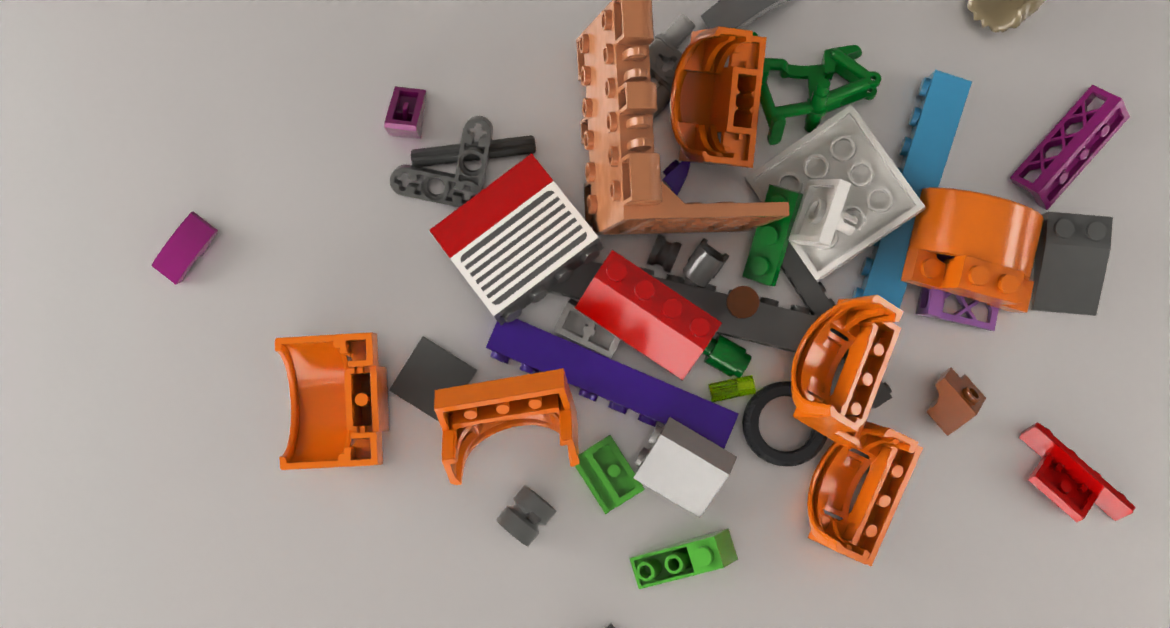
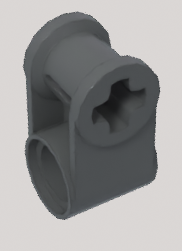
M705 238L699 243L687 260L688 263L683 268L684 275L701 287H706L711 279L715 278L729 258L727 253L722 255L708 245V240Z

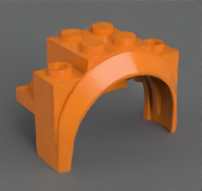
M721 26L692 31L691 43L686 47L677 64L670 94L671 125L676 141L680 146L678 161L753 168L767 37L753 36V31ZM728 57H729L728 67H724V65H725V63H726V61H727V59H728ZM717 133H718V134H721V141H720V142H719Z

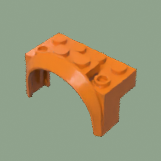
M876 294L838 299L835 306L823 313L803 336L793 359L791 393L796 406L793 417L839 445L857 446L901 328L893 322H900L904 311ZM830 329L840 332L848 338V341L834 334ZM849 349L834 392L830 396L831 385L837 367Z
M564 368L435 390L434 410L443 431L442 463L451 484H462L466 460L471 451L480 442L499 431L516 426L537 425L555 430L560 434V446H568L570 466L574 467L580 463L577 410Z
M867 421L857 446L839 445L834 442L820 459L811 479L807 502L811 530L807 538L856 561L872 566L923 450V447L918 445L919 442L891 428ZM854 448L868 455L869 459L850 451V449ZM870 466L869 472L863 483L860 493L856 499V502L852 508V511L849 513V508L855 489L863 474ZM823 509L843 519L838 520L824 513Z

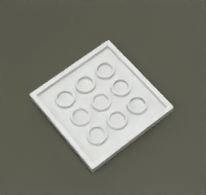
M852 104L745 177L761 202L765 201L769 184L804 195L809 179H842L851 183L842 209L843 212L855 215L858 218L857 224H849L856 227L851 235L848 236L843 232L835 230L830 246L799 245L789 241L817 282L926 209Z

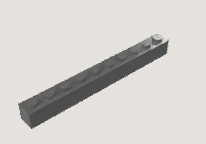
M789 242L781 269L805 306L810 309V314L817 316V320L836 304L831 298H827L825 295L826 289L823 284L815 280ZM830 329L831 332L848 341L846 336L835 329ZM849 349L847 350V352L844 354L843 358L841 359V361H842L843 364H844L845 361H846L847 355H848V353H849ZM881 381L872 408H877L892 398L890 395L892 390L886 382L883 383Z

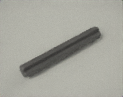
M530 135L492 140L489 159L533 154L536 152L535 138ZM474 142L472 146L467 143L466 147H478L479 142ZM460 144L413 149L410 154L411 163L413 166L418 167L457 163ZM484 146L478 147V148H480V149H482V150H485V147H484ZM468 154L464 158V162L480 160L475 154Z

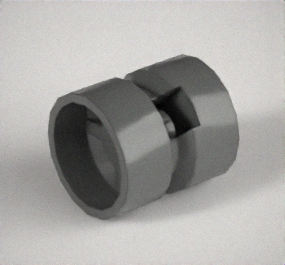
M524 485L513 498L515 505L513 507L507 506L496 521L518 541L529 546L539 534L538 526L546 525L557 511L536 492Z

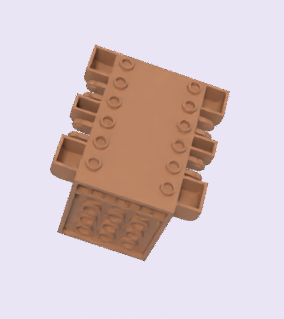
M612 0L576 39L578 81H581V84L586 86V98L582 102L584 118L580 121L581 144H584L585 150H589L590 161L586 163L585 176L587 182L583 184L585 221L589 226H593V231L597 235L747 232L789 216V202L684 203L661 181L660 154L654 153L653 114L658 111L656 83L651 82L649 45L654 41L652 0Z

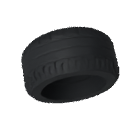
M791 381L772 383L757 391L746 405L742 421L746 442L758 457L768 463L786 467L806 463L821 451L828 437L812 429L808 440L803 446L793 451H779L770 447L760 434L759 417L765 405L777 397H792Z

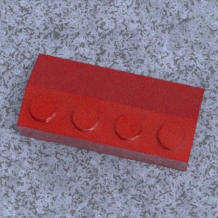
M614 250L610 252L574 308L682 381L722 324V322Z

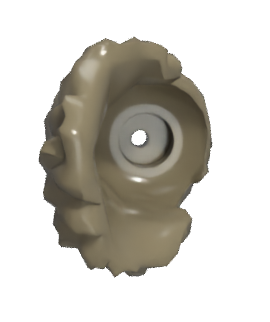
M967 0V8L973 13L975 21L980 20L982 28L989 26L992 32L997 33L1019 27L1046 0Z

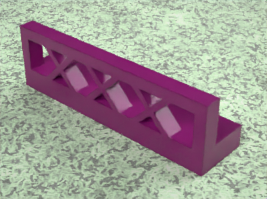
M1092 84L1010 177L1012 183L1030 192L1036 203L1048 210L1130 118L1123 99ZM1095 97L1105 101L1099 109L1087 111V106ZM1083 121V127L1079 132L1067 135L1066 130L1071 124ZM1062 145L1063 150L1057 156L1046 158V152L1051 147ZM1041 168L1042 173L1033 183L1024 179L1029 171Z

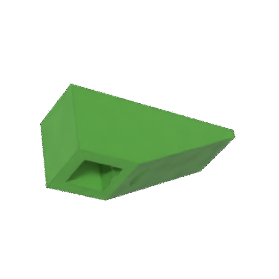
M728 528L629 559L638 588L642 589L722 569L738 560Z

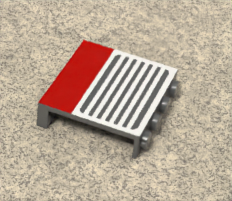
M532 153L429 230L500 325L517 319L521 315L522 309L532 302L536 303L542 300L548 294L550 288L557 283L567 281L572 277L575 269L583 263L587 264L595 260L604 248L597 234Z

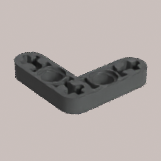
M474 116L467 121L462 132L455 174L403 164L398 166L390 176L392 190L402 196L455 207L462 206L468 201L464 199L463 193L454 191L452 198L448 197L451 190V181L456 183L453 189L463 190L468 185L471 187L470 191L475 193V195L483 190L493 137L492 123L483 116ZM477 123L481 124L482 130L487 132V135L483 134L480 137L478 147L484 146L485 150L478 147H466L467 143L471 146L474 143L475 133L470 131V128H474ZM466 155H477L481 160V167L475 171L469 170L464 164ZM405 172L408 173V179L418 181L420 175H423L421 191L417 190L419 186L417 183H409L407 187H403L402 181L398 180L397 177H401ZM432 178L440 179L445 185L444 192L441 194L431 193L428 189V181Z

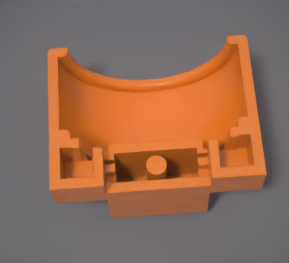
M923 188L920 200L926 209L915 217L901 281L967 297L1006 311L1027 313L1034 281H1031L1030 277L1043 225V216L1028 206L988 194L952 188ZM937 254H944L955 257L951 259H945L944 262H942L937 258Z
M377 333L276 338L275 351L280 354L284 362L291 398L290 435L284 454L279 457L280 469L293 470L382 465V431H390L387 367L379 366Z

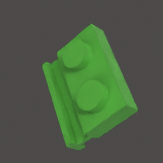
M611 435L579 454L580 463L575 467L605 514L645 490L643 485L633 478L635 475L634 471Z

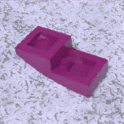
M194 211L191 212L166 242L151 266L175 285L181 283L195 260L204 254L218 230Z

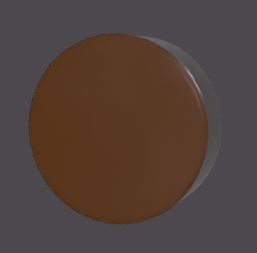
M748 286L734 288L726 299L729 313L739 319H746L754 315L760 304L758 294Z

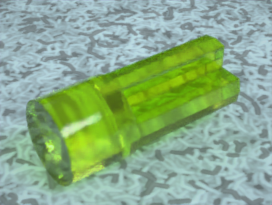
M752 375L708 384L711 402L756 394Z

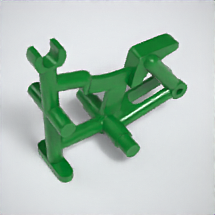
M849 45L826 49L823 54L822 64L798 66L788 64L785 59L764 58L760 103L769 127L767 140L770 145L780 143L786 125L785 118L806 115L804 129L810 133L817 128L822 116L826 113L862 99L872 100L877 94L876 87L880 85L881 75L874 71L869 72L854 60L862 55V50L859 46ZM779 71V75L784 79H808L807 101L775 107L767 84L769 72ZM834 73L849 82V84L829 91V80H832Z

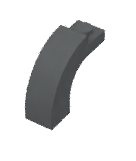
M720 0L703 13L701 17L708 29L718 26L744 29L763 14L790 0Z

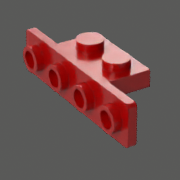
M1037 422L1020 434V439L1042 457L1028 480L1076 523L1086 517L1094 503L1114 521L1133 513L1136 507L1127 500L1125 495L1112 487L1097 471L1080 459L1073 450L1057 439L1048 428Z

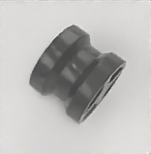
M658 234L647 264L651 266L655 264L660 265L664 271L670 273L682 244L679 242H668L665 236Z

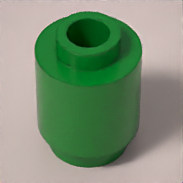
M720 334L716 339H711L702 353L705 355L704 362L729 377L734 375L737 378L743 375L752 357L746 353L745 348Z

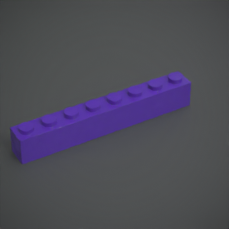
M519 319L505 322L503 325H500L497 321L486 345V348L492 351L490 357L508 364L510 359L522 363L520 370L529 374L564 368L568 384L580 388L578 395L595 402L599 396L610 401L609 408L625 415L628 409L639 414L637 420L653 427L656 426L657 422L665 425L669 417L723 449L739 413Z

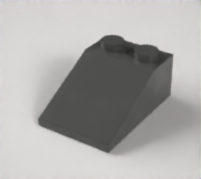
M1049 211L1041 214L1044 220L1035 255L1031 310L1096 316L1111 250L1113 217Z

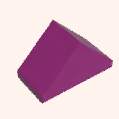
M395 86L384 122V128L389 135L421 139L426 90Z

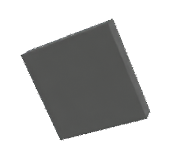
M423 336L389 391L439 421L434 410L435 390L467 385L471 382L477 369Z

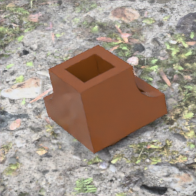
M951 367L941 374L935 386L939 397L931 403L926 412L943 432L949 436L978 414L986 397L966 374L960 377Z

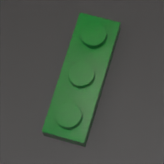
M769 184L764 202H789L790 215L756 228L742 277L768 286H776L789 243L788 239L803 196L802 193Z

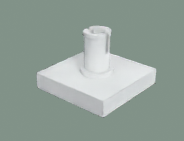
M809 179L788 240L799 245L830 246L835 230L843 232L848 236L851 235L856 227L849 224H857L858 218L855 215L842 211L851 183L842 179Z

